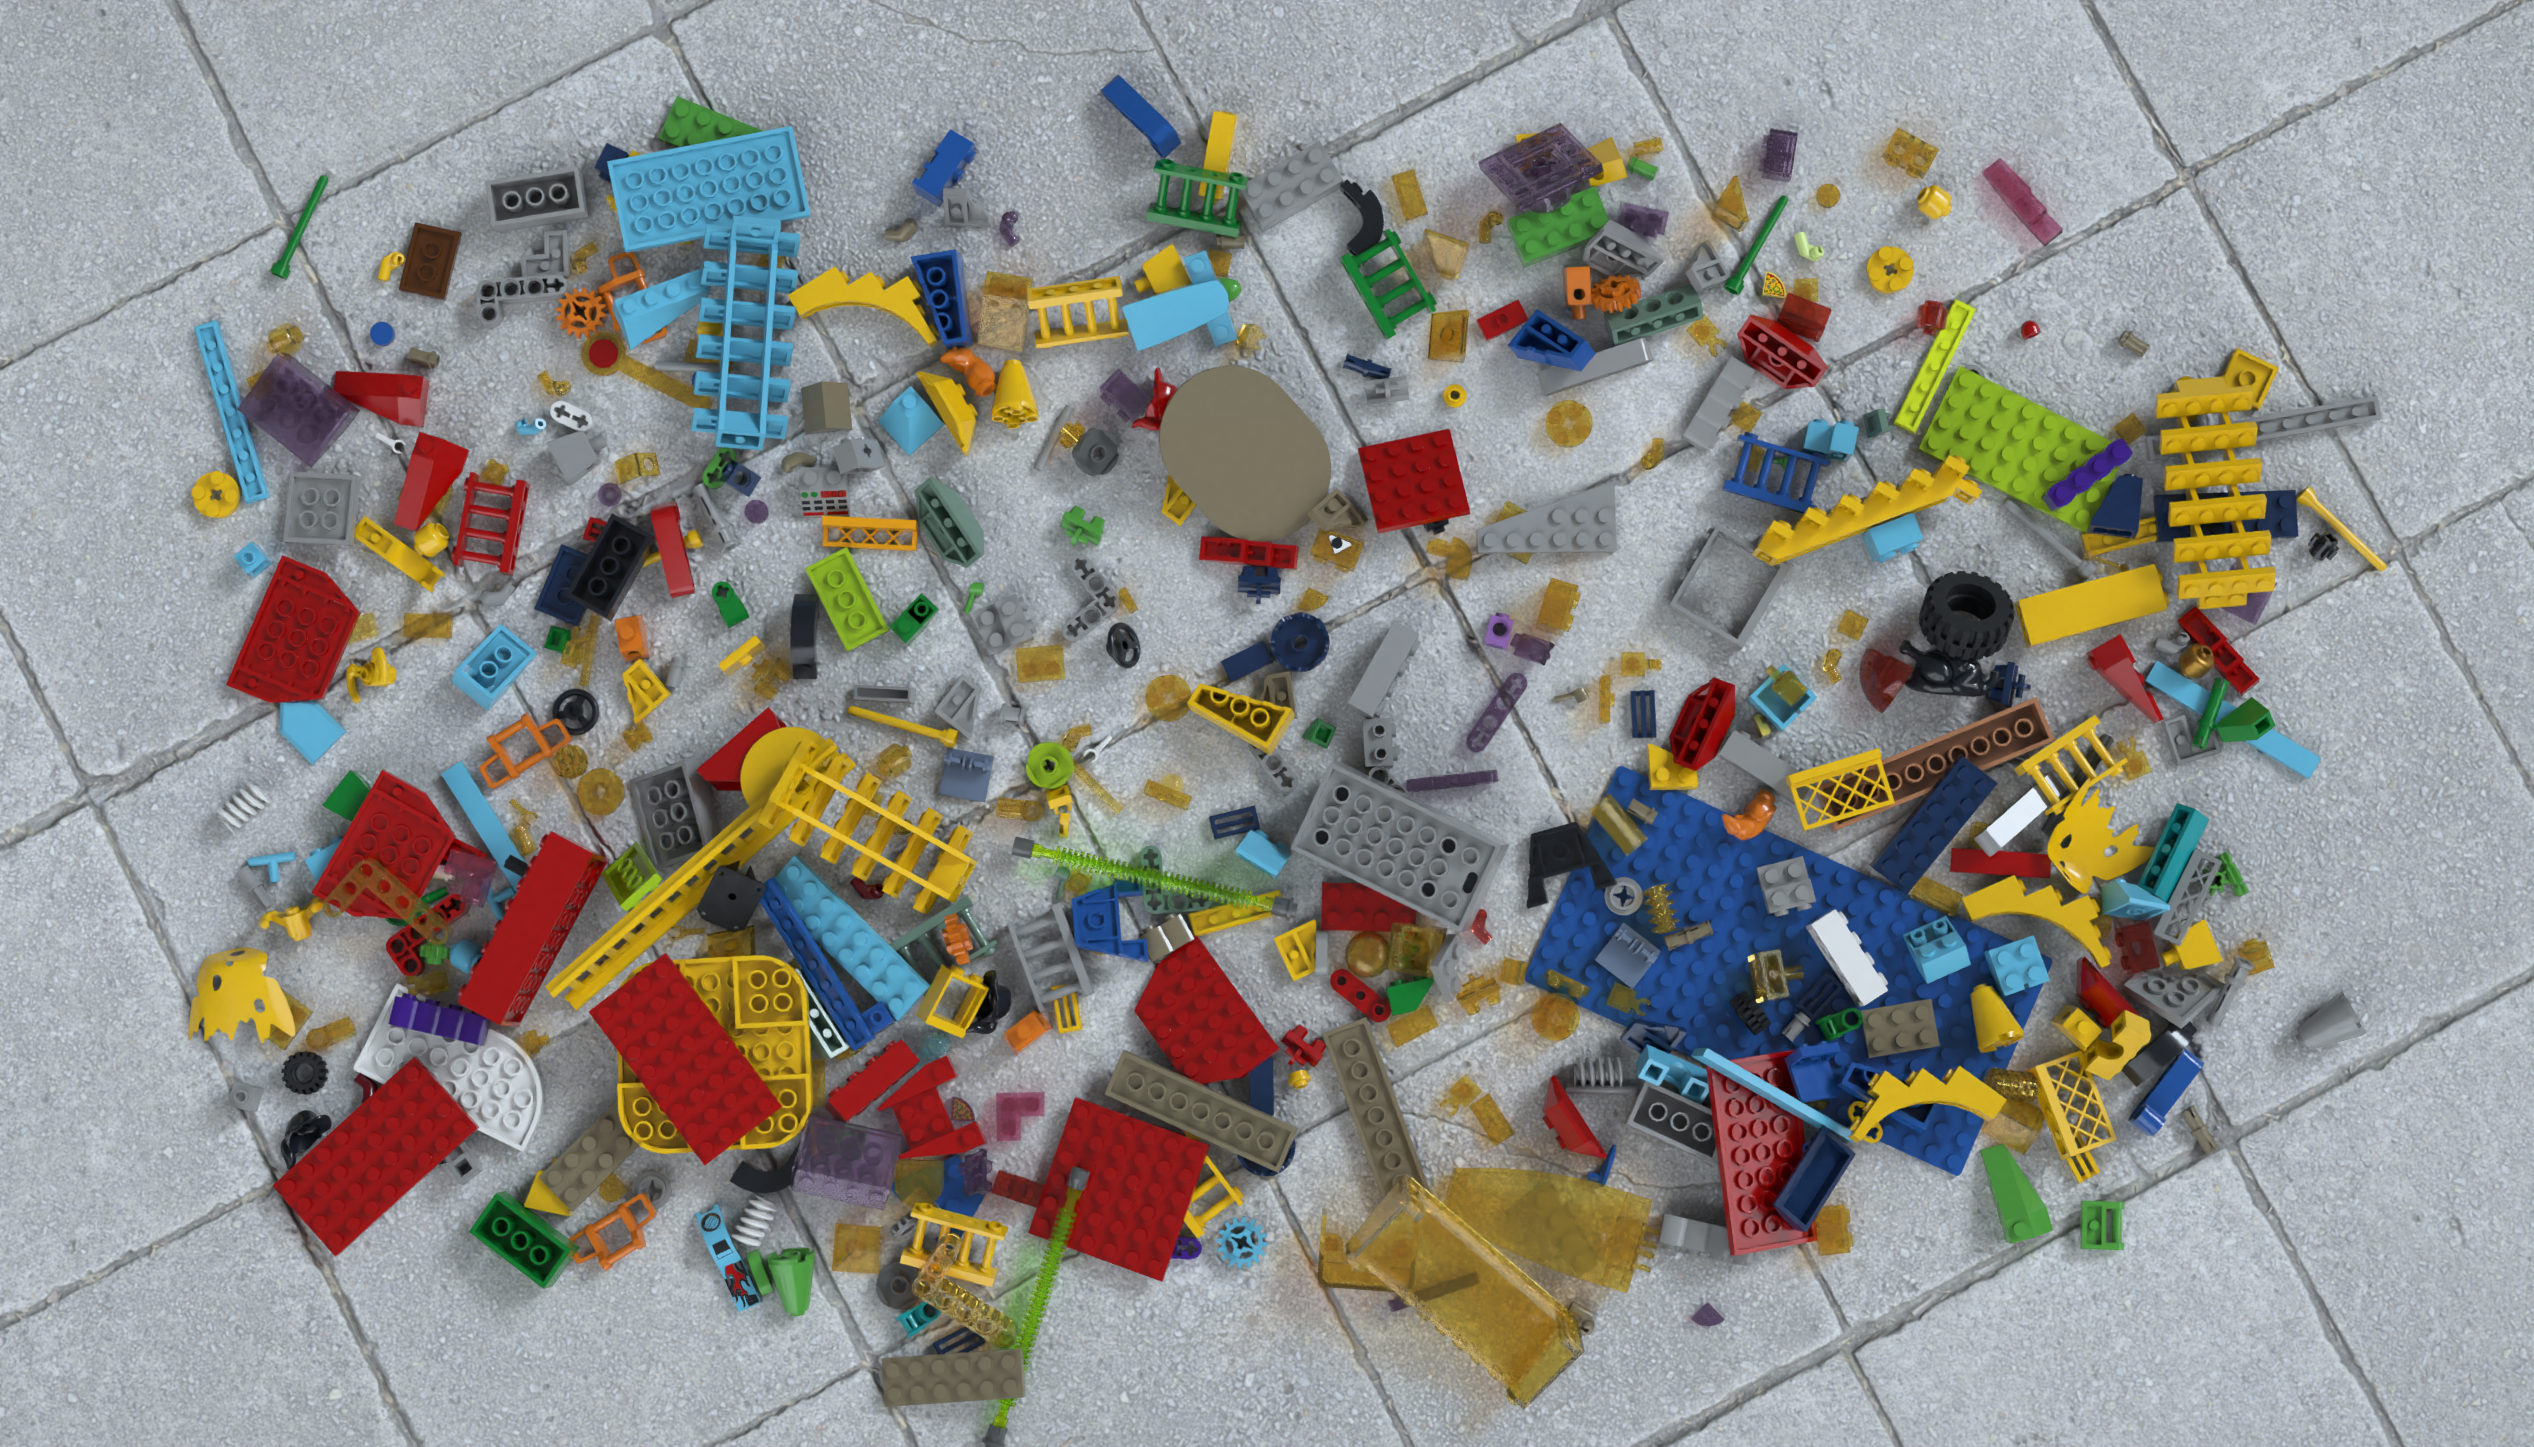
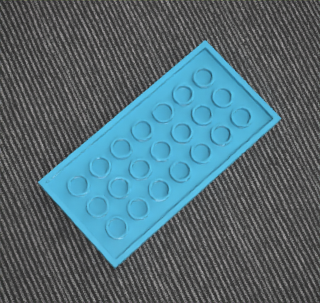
M792 126L607 161L626 253L704 238L706 224L731 227L733 215L781 220V223L811 217Z

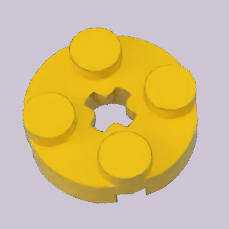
M1883 246L1869 258L1866 265V275L1870 285L1876 291L1883 294H1893L1908 286L1913 277L1914 263L1904 250L1893 246ZM1893 265L1896 274L1891 273L1890 276H1887L1886 270L1883 269L1884 266Z
M220 471L209 472L200 477L191 491L197 510L210 518H227L238 509L240 504L241 488L238 482L230 475ZM214 490L222 491L220 494L221 500H212L211 497Z

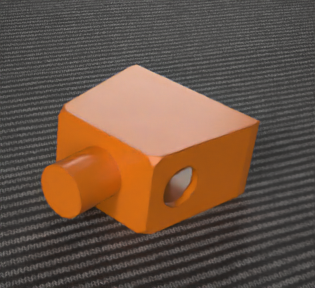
M1590 266L1564 268L1565 306H1571L1572 320L1586 319L1585 305L1591 304ZM1575 290L1581 292L1580 300L1574 298Z
M643 614L616 619L615 626L619 650L625 661L632 662L638 659H649L650 654Z
M1038 1009L1029 1013L1008 1029L1002 1037L1017 1056L1049 1032L1052 1027Z

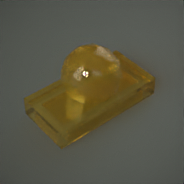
M1167 774L1162 778L1160 784L1148 779L1145 785V795L1185 811L1189 809L1192 796L1182 793L1184 783L1177 774Z

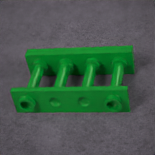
M1169 159L1156 161L1153 173H1159L1161 177L1157 203H1150L1146 216L1147 221L1238 238L1242 223L1241 220L1235 218L1239 189L1246 190L1249 177H1244L1243 174L1238 172H1231L1229 174L1176 164ZM1170 176L1184 178L1180 207L1178 208L1166 205ZM1193 180L1207 183L1203 211L1200 213L1189 209ZM1216 185L1230 187L1226 215L1223 217L1215 216L1212 213Z
M1386 229L1383 231L1386 239L1357 256H1351L1350 253H1346L1338 259L1384 338L1389 339L1396 335L1394 331L1397 328L1396 325L1427 308L1429 313L1435 312L1436 308L1434 305L1437 303L1430 292L1426 293L1399 246L1401 240L1397 233ZM1391 247L1398 259L1367 277L1365 275L1363 277L1359 270L1361 264ZM1403 267L1409 280L1381 297H1375L1371 291L1373 284ZM1412 288L1416 289L1421 298L1420 301L1393 317H1386L1382 310L1385 308V304Z

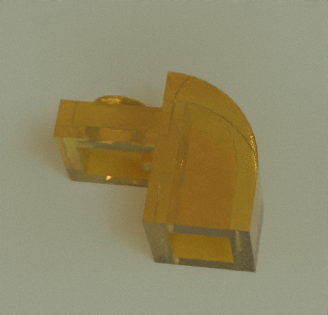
M1454 536L1451 545H1447V541L1434 538L1433 542L1428 541L1427 554L1448 558L1445 576L1468 581L1472 565V554L1467 544Z

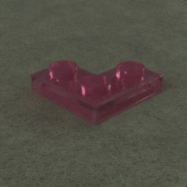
M451 849L444 872L448 875L466 879L459 898L460 902L483 908L498 863L497 861Z
M1045 1092L996 1093L997 1141H1021V1117L1045 1116Z

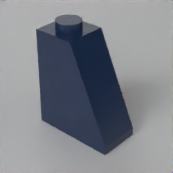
M2134 474L2119 475L2092 518L2087 533L2135 539L2139 530L2143 478H2139Z

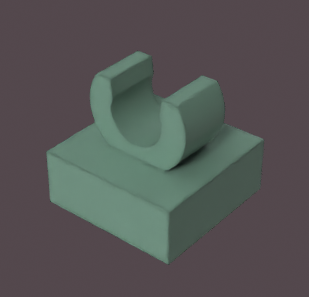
M1877 409L1863 415L1868 438L1882 435L1893 429V425L1888 426L1887 418L1891 415L1885 412V409Z

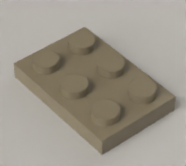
M1931 999L1860 1011L1863 1016L1862 1028L1868 1058L1940 1046Z

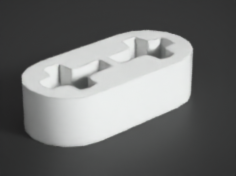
M557 401L551 406L550 414L558 423L577 432L583 430L585 433H588L592 430L594 420L586 411L564 401ZM564 406L565 411L571 415L569 418L564 415L558 418L559 414L556 410L562 409ZM585 416V420L588 422V425H582L581 428H579L580 424L577 423L574 420V418L577 417L579 419H583Z

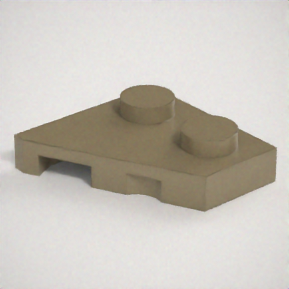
M1337 488L1307 514L1323 531L1361 527L1369 520Z
M1287 671L1266 675L1259 701H1267L1277 706L1292 708L1295 714L1294 719H1298L1292 673Z

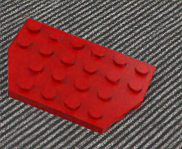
M282 555L226 685L271 704L323 700L361 612L326 572Z
M382 769L312 894L354 917L369 916L409 919L456 835L426 792Z
M1197 935L1194 937V940L1184 944L1158 963L1134 1010L1178 1073L1202 1085L1243 1078L1280 1050Z

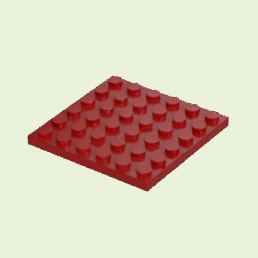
M1075 1097L1028 1233L1163 1282L1210 1145ZM1072 1166L1091 1172L1085 1190H1078L1067 1186Z

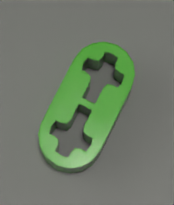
M720 448L704 471L703 482L708 488L719 489L724 485V482L721 480L718 483L714 481L710 484L711 480L708 476L710 474L715 475L719 469L717 477L721 478L722 469L729 463L726 461L720 467L723 462L722 454L727 455L731 453L730 458L737 462V455L731 448Z
M759 1249L748 1252L746 1254L761 1294L764 1296L774 1292V1286Z

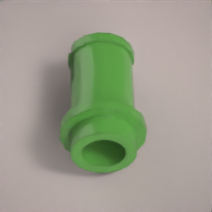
M1638 156L1637 158L1632 157L1627 167V170L1631 171L1630 174L1634 172L1653 181L1658 167L1639 160L1640 157Z

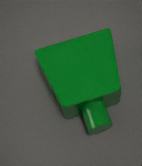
M350 770L322 806L352 822L370 792L371 787L357 772Z

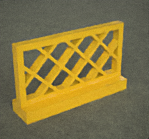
M1879 748L1785 777L1803 831L1895 804L1881 761L1882 755ZM1877 766L1879 775L1876 781L1863 776L1867 767ZM1862 769L1861 773L1856 772V770ZM1850 772L1858 777L1853 789L1841 783L1846 773ZM1840 775L1838 781L1833 778ZM1827 779L1836 784L1831 795L1818 789L1823 780ZM1861 779L1873 785L1868 797L1856 791ZM1818 782L1817 785H1816V787H1813V786L1810 785V784H1813V783ZM1805 786L1813 790L1808 802L1799 798L1797 788ZM1839 786L1851 792L1845 803L1833 797ZM1876 787L1885 791L1888 801L1879 803L1871 799ZM1816 793L1828 798L1823 810L1811 805ZM1853 794L1865 799L1861 809L1856 810L1848 805ZM1831 801L1843 806L1838 816L1834 817L1826 813ZM1868 802H1871L1872 804H1874V805H1871V806L1866 807L1867 804H1868ZM1808 808L1819 812L1820 816L1817 822L1808 825L1805 814ZM1846 809L1852 811L1844 814ZM1823 816H1826V817L1829 818V819L1822 820Z
M2082 1050L2026 1070L2061 1160L2117 1140L2092 1074L2085 1070ZM2077 1057L2080 1064L2078 1073L2067 1068L2070 1059ZM2054 1066L2061 1070L2058 1080L2049 1076L2047 1067ZM2065 1072L2076 1077L2072 1088L2061 1083ZM2080 1080L2088 1084L2089 1091L2087 1096L2076 1091ZM2059 1087L2070 1092L2066 1103L2058 1099L2057 1092ZM2074 1095L2085 1100L2081 1111L2070 1106ZM2089 1102L2097 1107L2098 1113L2096 1118L2085 1113ZM2068 1110L2079 1115L2075 1126L2068 1123L2066 1119ZM2083 1117L2094 1122L2090 1133L2079 1128ZM2098 1125L2105 1128L2109 1138L2102 1140L2094 1136ZM2077 1132L2088 1137L2085 1146L2079 1149L2075 1142Z

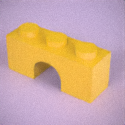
M2124 1010L2111 1024L2113 1043L2097 1039L2084 1052L2085 1070L2110 1081L2115 1074L2121 1072L2123 1066L2130 1059L2135 1057L2139 1049L2150 1041L2149 1020Z

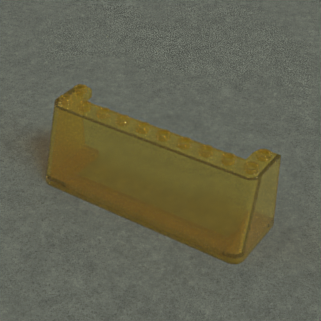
M1407 1174L1394 1185L1346 1243L1347 1264L1355 1272L1358 1270L1364 1272L1366 1270L1371 1276L1376 1275L1382 1280L1381 1282L1389 1291L1394 1290L1399 1295L1405 1305H1412L1423 1320L1431 1321L1441 1335H1447L1459 1350L1462 1351L1464 1349L1469 1353L1474 1363L1477 1365L1482 1364L1493 1379L1501 1380L1506 1387V1397L1514 1406L1519 1405L1525 1410L1585 1352L1580 1324L1575 1316Z

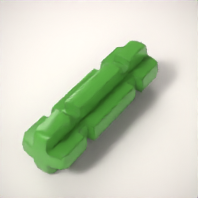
M2229 852L2218 855L2216 859L2222 861V870L2226 871L2225 876L2231 886H2234L2233 891L2235 895L2241 897L2247 894L2249 889L2246 883L2242 882L2243 878L2235 863L2231 862L2233 859Z

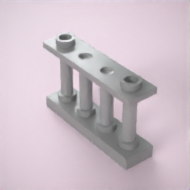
M1061 903L1051 906L1053 912L1049 913L1050 915L1018 928L1014 927L1013 922H1008V929L1005 930L1009 943L1014 942L1031 987L1033 996H1030L1034 1010L1039 1009L1040 1013L1046 1012L1043 1004L1077 991L1079 993L1084 992L1085 996L1095 993L1079 949L1075 947V939ZM1052 924L1054 926L1059 925L1061 934L1058 935V938L1023 951L1018 937ZM1061 946L1062 949L1067 947L1070 956L1066 957L1065 961L1031 973L1027 959ZM1068 969L1071 971L1075 969L1078 978L1074 980V983L1042 995L1039 994L1035 984L1036 981Z

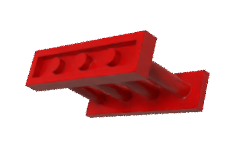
M470 472L469 478L466 477L464 482L466 496L456 547L453 546L451 552V560H454L453 564L462 568L464 560L497 565L500 568L499 572L502 574L513 576L530 488L528 482L516 479V484L512 485V487L479 482V475L475 472ZM481 491L510 496V499H513L512 506L504 510L474 505L476 492ZM472 514L506 519V522H508L507 531L500 533L470 528ZM468 537L502 542V545H504L503 554L496 556L466 551Z

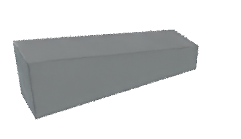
M854 685L853 700L915 704L916 689L912 687Z

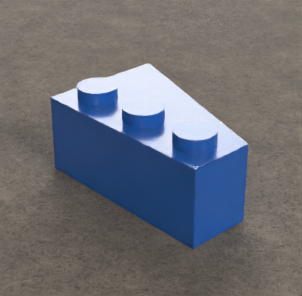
M950 129L936 148L931 162L927 161L923 166L925 171L921 178L917 179L915 177L912 181L916 194L940 207L943 203V188H952L955 183L958 184L964 176L965 172L963 169L966 164L973 162L977 154L975 144Z
M1538 309L1508 344L1509 348L1520 359L1580 372L1596 354L1586 340Z

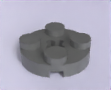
M1090 428L1077 441L1076 446L1072 450V457L1075 459L1077 467L1090 476L1104 475L1110 472L1118 461L1117 446L1119 447V443L1111 433L1103 429ZM1100 447L1098 450L1100 455L1098 457L1093 456L1094 450Z
M897 1261L885 1266L878 1275L876 1283L878 1298L884 1305L893 1309L904 1310L912 1307L919 1301L924 1292V1279L917 1267ZM896 1279L906 1282L907 1285L904 1286V1292L894 1289L893 1286L896 1285Z

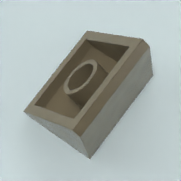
M821 381L801 388L806 435L853 430L848 383Z

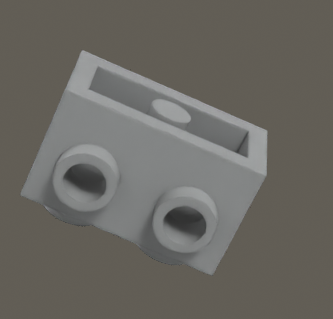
M1391 718L1362 720L1365 769L1377 766L1384 768L1393 767L1394 761H1398L1397 747L1392 746V738H1396V724H1391Z

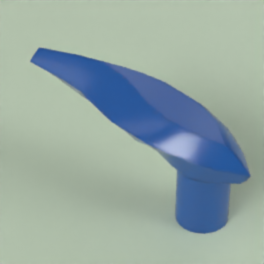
M1613 1144L1604 1163L1601 1165L1600 1174L1588 1172L1587 1181L1599 1183L1598 1187L1600 1189L1607 1182L1615 1158L1616 1145Z

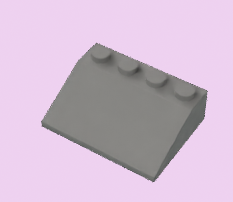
M701 759L683 760L629 780L650 860L656 870L687 862L721 832L708 782L697 772V769L702 765Z

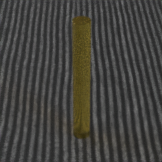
M590 616L579 685L589 686L600 620L599 616Z
M1073 759L1074 773L1118 815L1124 807Z

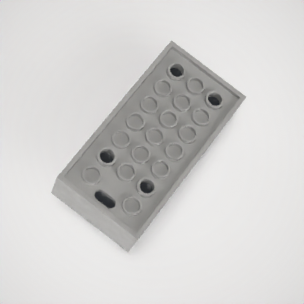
M1330 762L1290 849L1459 932H1465L1470 930L1510 844L1341 762Z

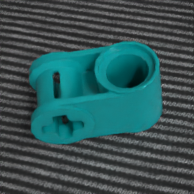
M930 1298L916 1307L910 1308L895 1319L901 1322L907 1332V1338H910L924 1329L926 1325L939 1318L943 1312V1306L938 1299ZM928 1303L936 1306L937 1312L935 1316H929L926 1313L925 1307Z

